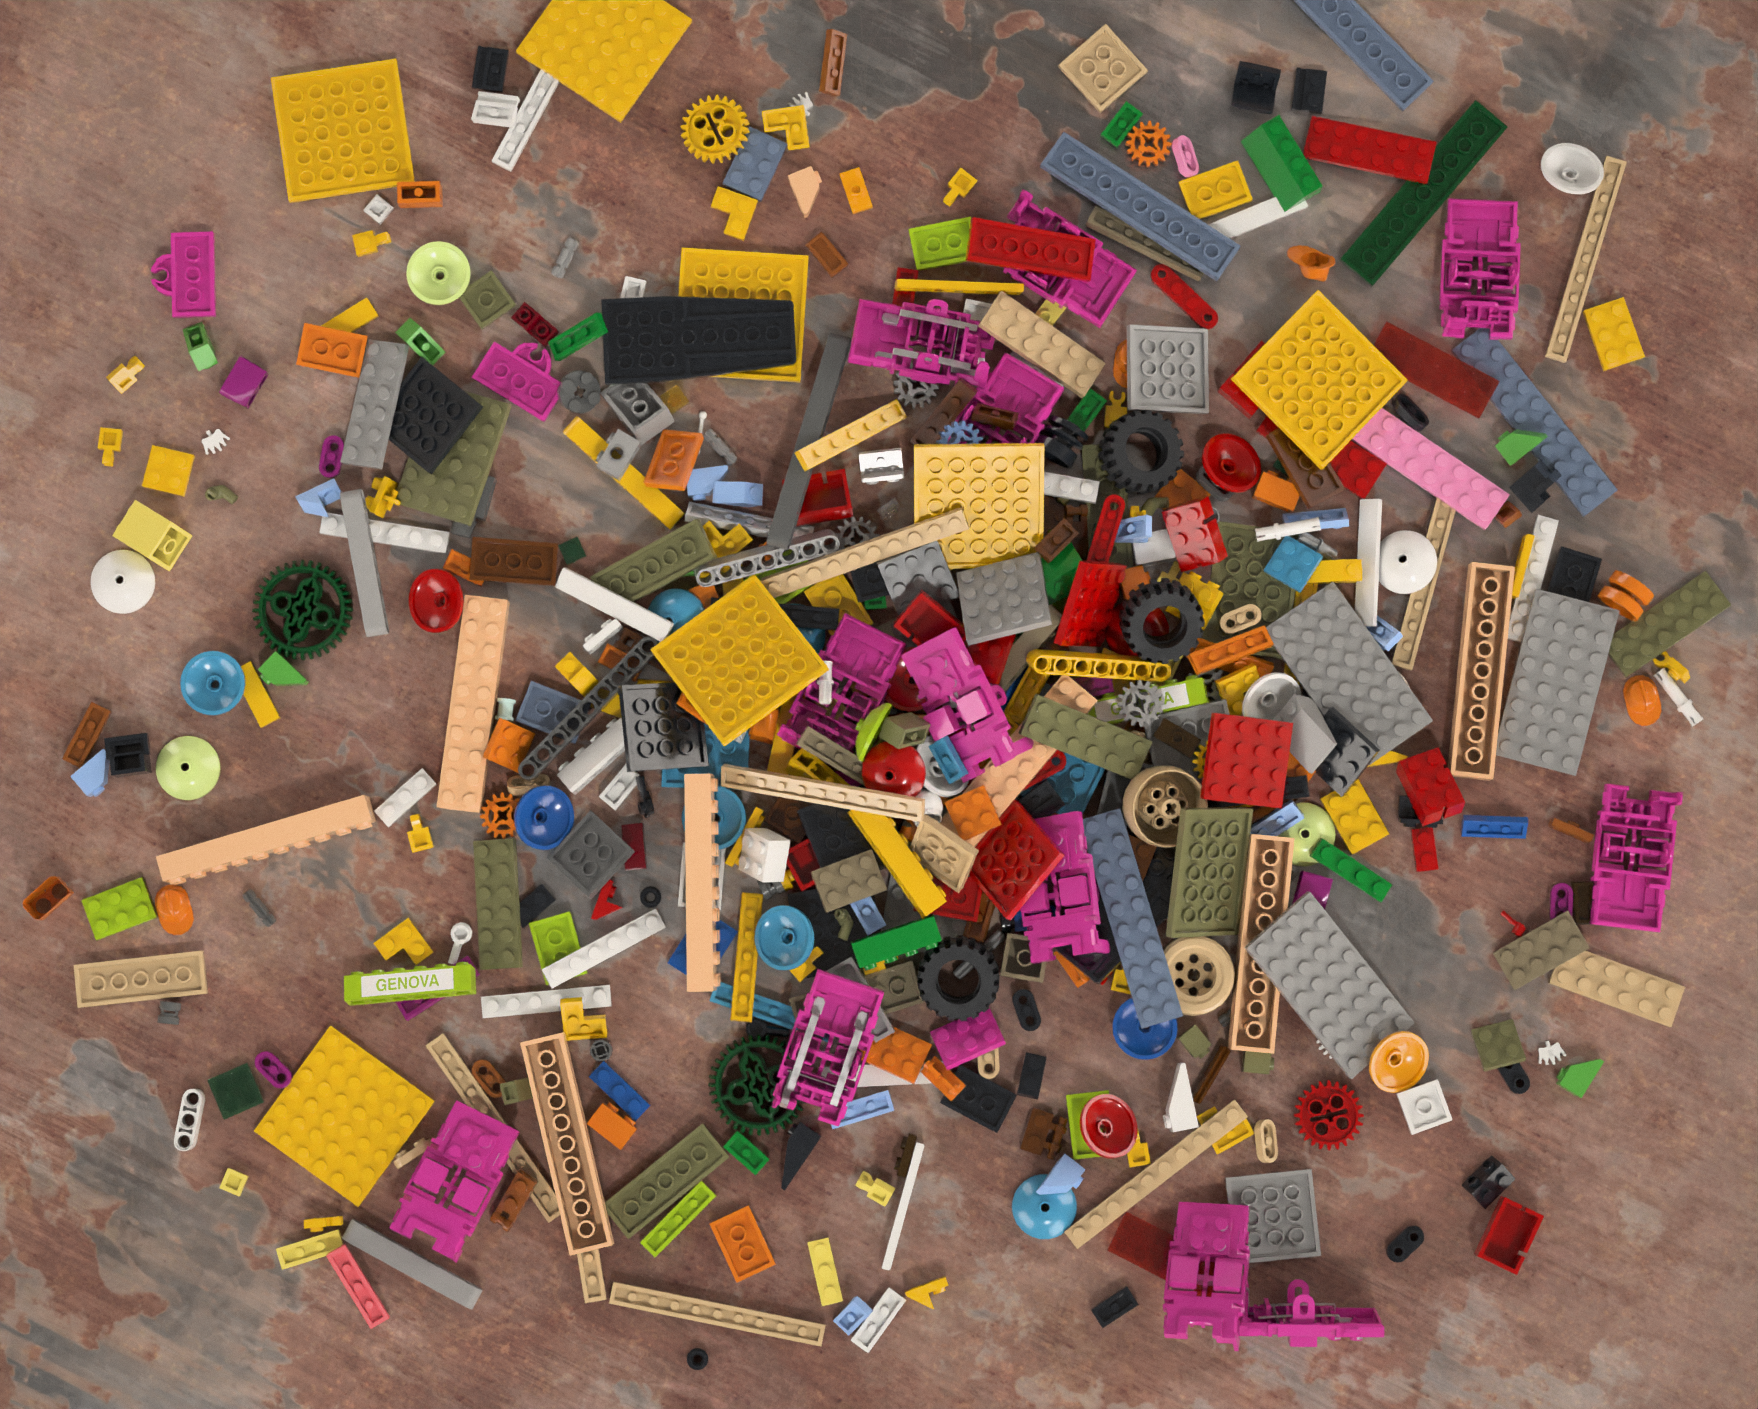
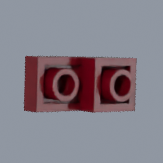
M526 302L511 317L513 321L545 348L548 346V342L559 333L553 325Z
M643 823L621 825L622 840L635 851L624 863L625 871L647 869Z

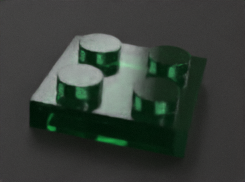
M245 1063L207 1080L224 1120L265 1102L249 1063Z

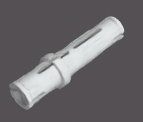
M1319 517L1279 525L1274 523L1273 526L1255 528L1257 542L1274 538L1280 540L1281 537L1321 530Z
M1665 668L1653 675L1676 704L1678 712L1683 713L1692 727L1703 720V717L1700 716L1692 705V700L1687 699Z

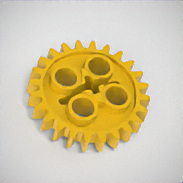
M708 95L707 102L700 98V105L697 106L693 103L694 110H686L689 117L682 118L686 125H681V129L686 132L682 133L681 136L683 139H687L683 143L686 147H689L688 151L691 154L695 152L694 156L696 159L702 156L703 162L710 158L711 163L714 164L716 158H718L723 163V157L725 156L731 160V153L738 155L737 147L744 148L741 141H748L744 135L750 133L749 129L745 127L749 125V121L744 119L747 115L745 112H741L742 107L740 105L735 106L736 102L733 99L728 103L727 96H724L722 101L719 95H716L714 100ZM719 112H725L721 119H716V115ZM708 113L717 127L724 142L723 145H720L717 136L713 132L714 130L706 116ZM706 122L703 128H697L698 123ZM728 130H734L730 137H724ZM708 140H715L712 146L706 147Z

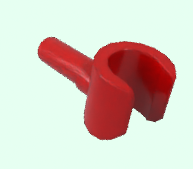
M1502 911L1500 915L1514 926L1511 932L1522 937L1525 932V926L1517 922L1505 911Z

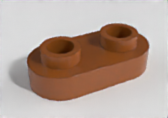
M487 1060L476 1061L472 1066L473 1077L489 1096L493 1098L502 1097L501 1089L495 1091L493 1085L495 1083H506V1080L491 1062ZM482 1066L487 1068V1073L484 1075L479 1072Z

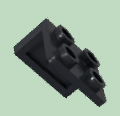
M1240 61L1234 80L1231 105L1239 109L1251 110L1261 114H1272L1281 69Z

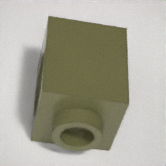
M1195 1024L1177 1038L1193 1058L1198 1056L1201 1059L1210 1052L1208 1047L1212 1044Z
M1243 1051L1242 1072L1269 1074L1270 1070L1274 1069V1058L1271 1057V1053Z
M528 1077L500 1084L504 1105L533 1098Z

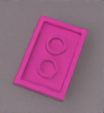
M990 1008L985 1012H980L979 1016L974 1019L972 1017H968L967 1021L957 1019L930 1032L947 1070L1006 1044Z

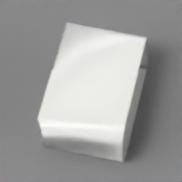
M1167 529L1153 531L1152 537L1148 538L1147 543H1131L1135 566L1143 565V567L1177 560Z

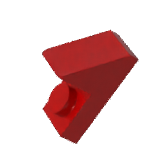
M609 880L602 887L591 919L599 920L623 909L621 906L608 902L609 898L613 899L616 892L615 881Z

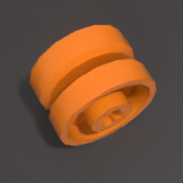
M1615 570L1608 579L1611 586H1604L1597 596L1609 608L1620 610L1619 615L1636 622L1643 613L1640 605H1649L1654 594L1632 576Z

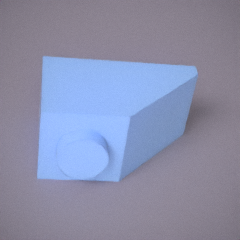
M728 466L693 469L687 484L688 497L693 498V501L705 500L706 496H710L713 493V482L722 481L728 474Z
M713 482L712 503L740 507L762 506L763 484Z
M103 748L70 776L86 796L92 797L94 795L96 797L105 790L104 786L108 783L109 760H106L105 749Z
M1064 1154L1054 1165L1036 1193L1039 1195L1067 1193L1072 1187L1076 1189L1084 1179L1081 1175L1085 1169L1068 1155Z

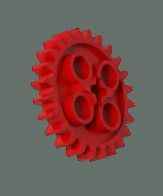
M1330 1080L1326 1081L1325 1086H1323L1321 1081H1318V1088L1311 1084V1092L1303 1090L1305 1098H1297L1301 1105H1294L1296 1109H1299V1113L1293 1114V1116L1299 1117V1121H1296L1294 1125H1301L1302 1127L1298 1130V1133L1305 1132L1303 1140L1306 1141L1311 1138V1146L1318 1142V1149H1322L1323 1145L1326 1144L1328 1151L1331 1150L1332 1145L1338 1150L1339 1143L1347 1146V1138L1354 1141V1137L1351 1134L1360 1133L1356 1126H1363V1123L1359 1122L1358 1118L1364 1117V1114L1358 1113V1110L1363 1108V1106L1356 1105L1360 1098L1351 1097L1354 1090L1346 1092L1347 1085L1344 1084L1339 1088L1338 1081L1331 1086ZM1334 1096H1339L1341 1099V1105L1338 1108H1333L1331 1105V1099ZM1314 1101H1317L1321 1106L1320 1111L1316 1114H1313L1310 1110V1105ZM1327 1109L1329 1112L1347 1109L1346 1113L1331 1116L1330 1121L1326 1118L1313 1122L1310 1121L1312 1117L1325 1115ZM1340 1117H1344L1347 1120V1125L1343 1129H1339L1336 1125ZM1320 1122L1326 1125V1132L1322 1135L1316 1132V1125Z

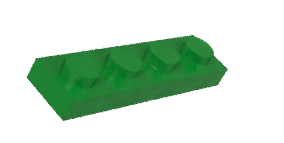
M1320 838L1310 854L1311 858L1380 903L1392 887L1391 883L1322 838Z

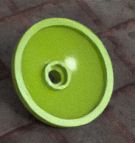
M882 704L873 709L866 719L861 718L855 728L859 731L855 743L859 761H864L881 731V725L891 711L892 704Z

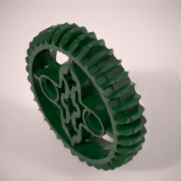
M301 560L298 567L297 562L292 561L293 568H290L288 563H284V571L279 566L276 567L278 574L276 575L271 571L269 574L273 578L271 580L266 577L263 579L268 584L266 586L262 584L258 586L263 592L262 594L259 592L255 593L257 597H260V601L253 600V604L259 605V608L252 609V612L259 613V616L253 617V620L261 622L255 628L257 630L263 628L259 636L264 637L267 635L263 642L268 644L272 641L270 649L273 650L278 646L277 652L281 654L285 650L284 657L286 658L292 652V659L297 660L298 654H300L301 660L306 659V654L312 660L314 659V652H316L318 657H322V649L325 653H330L329 645L336 649L337 646L333 642L337 640L342 643L343 641L338 637L340 633L347 636L348 633L343 628L351 627L350 624L345 622L346 619L353 620L351 615H347V612L354 611V608L347 607V604L353 603V600L345 598L351 595L350 591L343 592L347 584L339 585L342 577L339 576L333 579L336 576V572L333 570L328 574L330 569L328 566L321 570V563L318 562L314 568L313 561L310 560L308 566H306L305 561ZM299 573L312 574V577L304 578L300 581L295 593L281 590L272 596L270 595L273 588L284 578ZM319 577L326 580L338 596L340 603V616L338 619L332 607L320 603L323 595V586L318 580ZM312 586L315 589L314 593L310 592L308 595L306 588H310ZM281 598H287L288 605L285 608H279L278 601ZM268 601L274 613L286 618L283 634L288 643L281 641L269 627L266 617ZM305 605V608L308 609L307 613L303 612L301 615V612H299L298 609L299 607L303 608ZM321 612H327V621L323 623L319 622V614ZM334 624L336 625L334 631L324 641L309 647L294 646L295 643L306 639L311 627L326 630ZM298 625L300 632L294 635L291 629L292 627L296 628Z
M757 1034V1041H753V1036L749 1035L750 1042H746L745 1038L741 1037V1045H738L737 1041L734 1040L733 1045L735 1048L731 1049L727 1045L726 1049L729 1053L727 1055L723 1051L719 1053L724 1059L722 1061L718 1058L715 1059V1062L720 1064L719 1067H711L713 1071H717L716 1075H709V1078L715 1079V1083L708 1084L709 1087H715V1091L709 1092V1095L716 1094L717 1097L711 1103L719 1102L720 1106L716 1107L715 1111L717 1112L721 1109L724 1111L720 1118L722 1119L727 1115L729 1117L726 1121L727 1125L732 1120L736 1122L733 1125V1129L741 1125V1133L745 1132L746 1127L750 1128L749 1135L753 1134V1129H757L758 1136H761V1129H765L766 1135H769V1128L771 1127L777 1133V1125L780 1124L781 1128L785 1129L786 1126L783 1123L785 1120L792 1124L793 1121L789 1117L791 1115L795 1118L799 1117L794 1112L796 1108L799 1111L804 1109L802 1106H799V1103L806 1102L797 1100L794 1110L788 1109L781 1116L775 1118L774 1115L778 1112L779 1105L776 1108H773L771 1105L770 1114L765 1108H761L763 1096L768 1102H773L775 1088L770 1091L771 1099L766 1089L769 1088V1081L776 1087L777 1083L774 1081L773 1075L779 1071L781 1064L767 1068L763 1057L757 1052H751L750 1048L766 1047L784 1056L786 1049L783 1046L786 1041L782 1040L780 1045L776 1044L778 1037H774L773 1042H769L770 1035H766L765 1041H762L761 1034ZM743 1051L744 1055L739 1061L742 1077L730 1082L727 1086L726 1094H723L722 1077L724 1070L730 1060ZM788 1051V1054H787V1057H786L787 1059H790V1058H791V1057H789V1051ZM748 1056L753 1061L758 1062V1065L755 1066V1073L751 1068L746 1067V1064L749 1063ZM759 1066L764 1073H770L769 1081L765 1076H761ZM747 1071H749L752 1079L749 1083L750 1090L753 1093H757L760 1103L757 1102L754 1096L749 1097V1088L744 1083L748 1079ZM756 1076L760 1081L765 1082V1085L762 1086L763 1093L758 1088L754 1089L753 1087L756 1083ZM736 1086L743 1087L745 1090L744 1097L736 1098L733 1095V1089ZM726 1100L735 1105L752 1102L756 1113L761 1117L768 1118L769 1121L757 1123L744 1120L728 1107Z

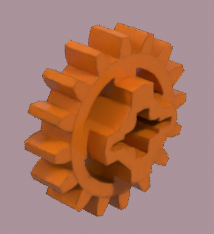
M1148 121L1146 126H1144L1143 122H1140L1139 129L1133 126V133H1128L1127 135L1130 139L1125 143V146L1130 147L1127 150V154H1133L1131 161L1139 160L1138 166L1144 162L1146 163V168H1149L1150 163H1153L1156 167L1158 166V160L1164 162V155L1169 156L1170 151L1166 148L1172 146L1171 142H1167L1171 136L1170 134H1164L1166 131L1165 127L1161 130L1158 128V122L1155 126H1152L1151 121ZM1145 131H1151V132H1154V133H1153V134H1150V133H1146ZM1136 138H1137V141L1139 142V147H1138L1137 150H1136V148H1135V139H1136ZM1160 139L1162 140L1163 144L1162 150H1160V147L1158 146V142ZM1150 141L1153 142L1152 147H1151V146H1147V147L1144 146V145H1145V142H1147V143H1149Z
M503 792L500 798L494 794L492 795L493 801L491 802L486 799L485 801L488 806L481 807L485 811V814L480 815V818L485 819V822L481 825L482 827H489L487 829L488 834L494 831L495 838L499 834H502L503 839H506L507 834L513 838L514 831L516 830L513 812L520 799L517 798L513 801L512 794L505 798ZM499 802H509L506 807H499L497 805ZM490 810L494 812V820L492 821V823L489 819ZM502 811L505 813L506 811H508L506 815L508 819L506 821L503 819L499 821L501 817L499 815V812ZM501 825H508L510 827L508 830H498Z

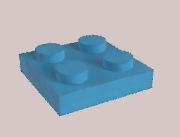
M1285 536L1263 571L1301 593L1323 559V556L1290 536Z

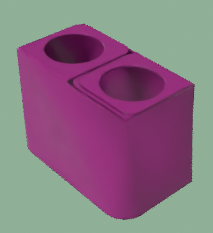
M240 356L219 393L249 409L269 374L245 357L242 358Z
M1302 870L1292 904L1308 891L1312 893L1325 910L1333 879Z

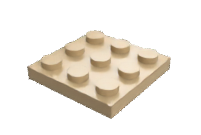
M1106 24L1058 65V68L1099 113H1102L1148 72L1145 66Z
M927 814L924 815V820L919 823L909 848L911 852L915 851L921 859L919 863L923 869L927 868L933 876L958 893L964 887L979 851Z

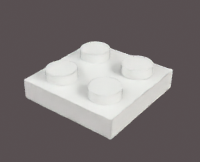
M1438 1079L1396 1094L1411 1135L1452 1121Z

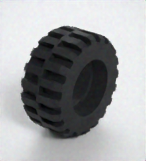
M1136 410L1113 421L1102 434L1104 439L1100 440L1099 448H1102V451L1098 453L1099 460H1103V464L1100 466L1102 471L1106 470L1109 474L1106 478L1110 482L1113 480L1116 482L1115 487L1118 489L1125 488V492L1130 494L1134 492L1137 494L1150 493L1169 484V481L1177 476L1176 471L1180 470L1183 464L1179 460L1184 458V451L1180 450V446L1184 444L1182 439H1178V429H1173L1170 426L1172 422L1168 418L1163 420L1162 414L1158 412L1152 414L1151 410H1143L1142 412ZM1131 434H1142L1153 443L1156 450V463L1150 471L1139 470L1129 461L1126 454V442Z
M1156 578L1150 579L1149 584L1145 585L1143 582L1138 585V590L1132 589L1129 592V600L1124 599L1122 603L1124 610H1120L1119 613L1121 619L1119 622L1120 629L1133 653H1137L1139 658L1143 660L1148 659L1150 663L1154 664L1157 663V660L1161 661L1162 664H1168V660L1172 659L1174 662L1180 660V656H1188L1191 653L1190 649L1192 647L1196 648L1199 644L1197 638H1202L1204 633L1201 628L1205 626V619L1202 616L1204 613L1194 594L1191 593L1187 586H1182L1176 580H1173L1171 583L1168 578H1161V582H1157ZM1162 606H1172L1180 611L1179 623L1168 634L1152 636L1144 632V621L1147 615L1154 609Z
M956 935V938L945 937L943 941L938 942V947L926 950L923 959L919 963L917 985L922 1001L926 1002V1007L930 1011L934 1010L936 1015L941 1018L945 1016L950 1021H954V1019L967 1021L968 1017L974 1019L979 1016L980 1012L987 1011L989 1005L996 999V993L999 990V967L997 961H995L991 950L988 951L986 949V945L982 942L977 943L972 937L968 939L963 938V935ZM964 960L974 965L979 975V982L972 993L956 997L945 993L941 989L938 982V974L942 966L947 962Z

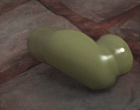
M225 485L209 487L205 492V497L210 501L224 498L233 505L238 499V496Z
M839 908L834 912V917L841 926L837 937L847 941L854 921L846 909Z

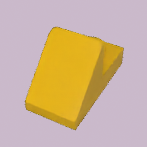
M943 1276L905 1290V1294L907 1297L934 1309L929 1292H933L935 1295L946 1291L945 1287L948 1286L946 1277Z

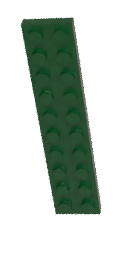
M1475 100L1435 147L1427 184L1407 180L1339 261L1369 286L1373 287L1508 126Z

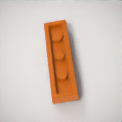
M1264 625L1190 653L1188 659L1196 675H1200L1270 648L1274 643Z
M1197 638L1199 644L1196 648L1192 647L1190 652H1196L1216 643ZM1249 655L1220 666L1218 669L1232 673L1253 663L1256 665L1259 677L1261 678L1272 672L1274 663Z

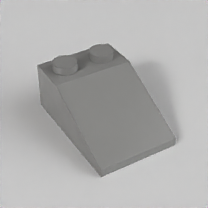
M647 383L610 385L600 393L632 437L641 442V446L675 422L667 406Z
M1294 694L1273 719L1293 723L1290 753L1309 773H1313L1337 745L1317 704L1312 698Z

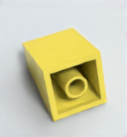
M137 500L129 507L123 520L112 535L169 572L192 537L191 534Z

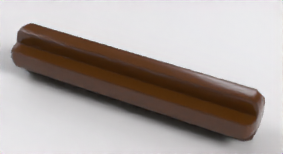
M1221 1045L1192 1094L1195 1103H1202L1231 1053L1228 1047Z

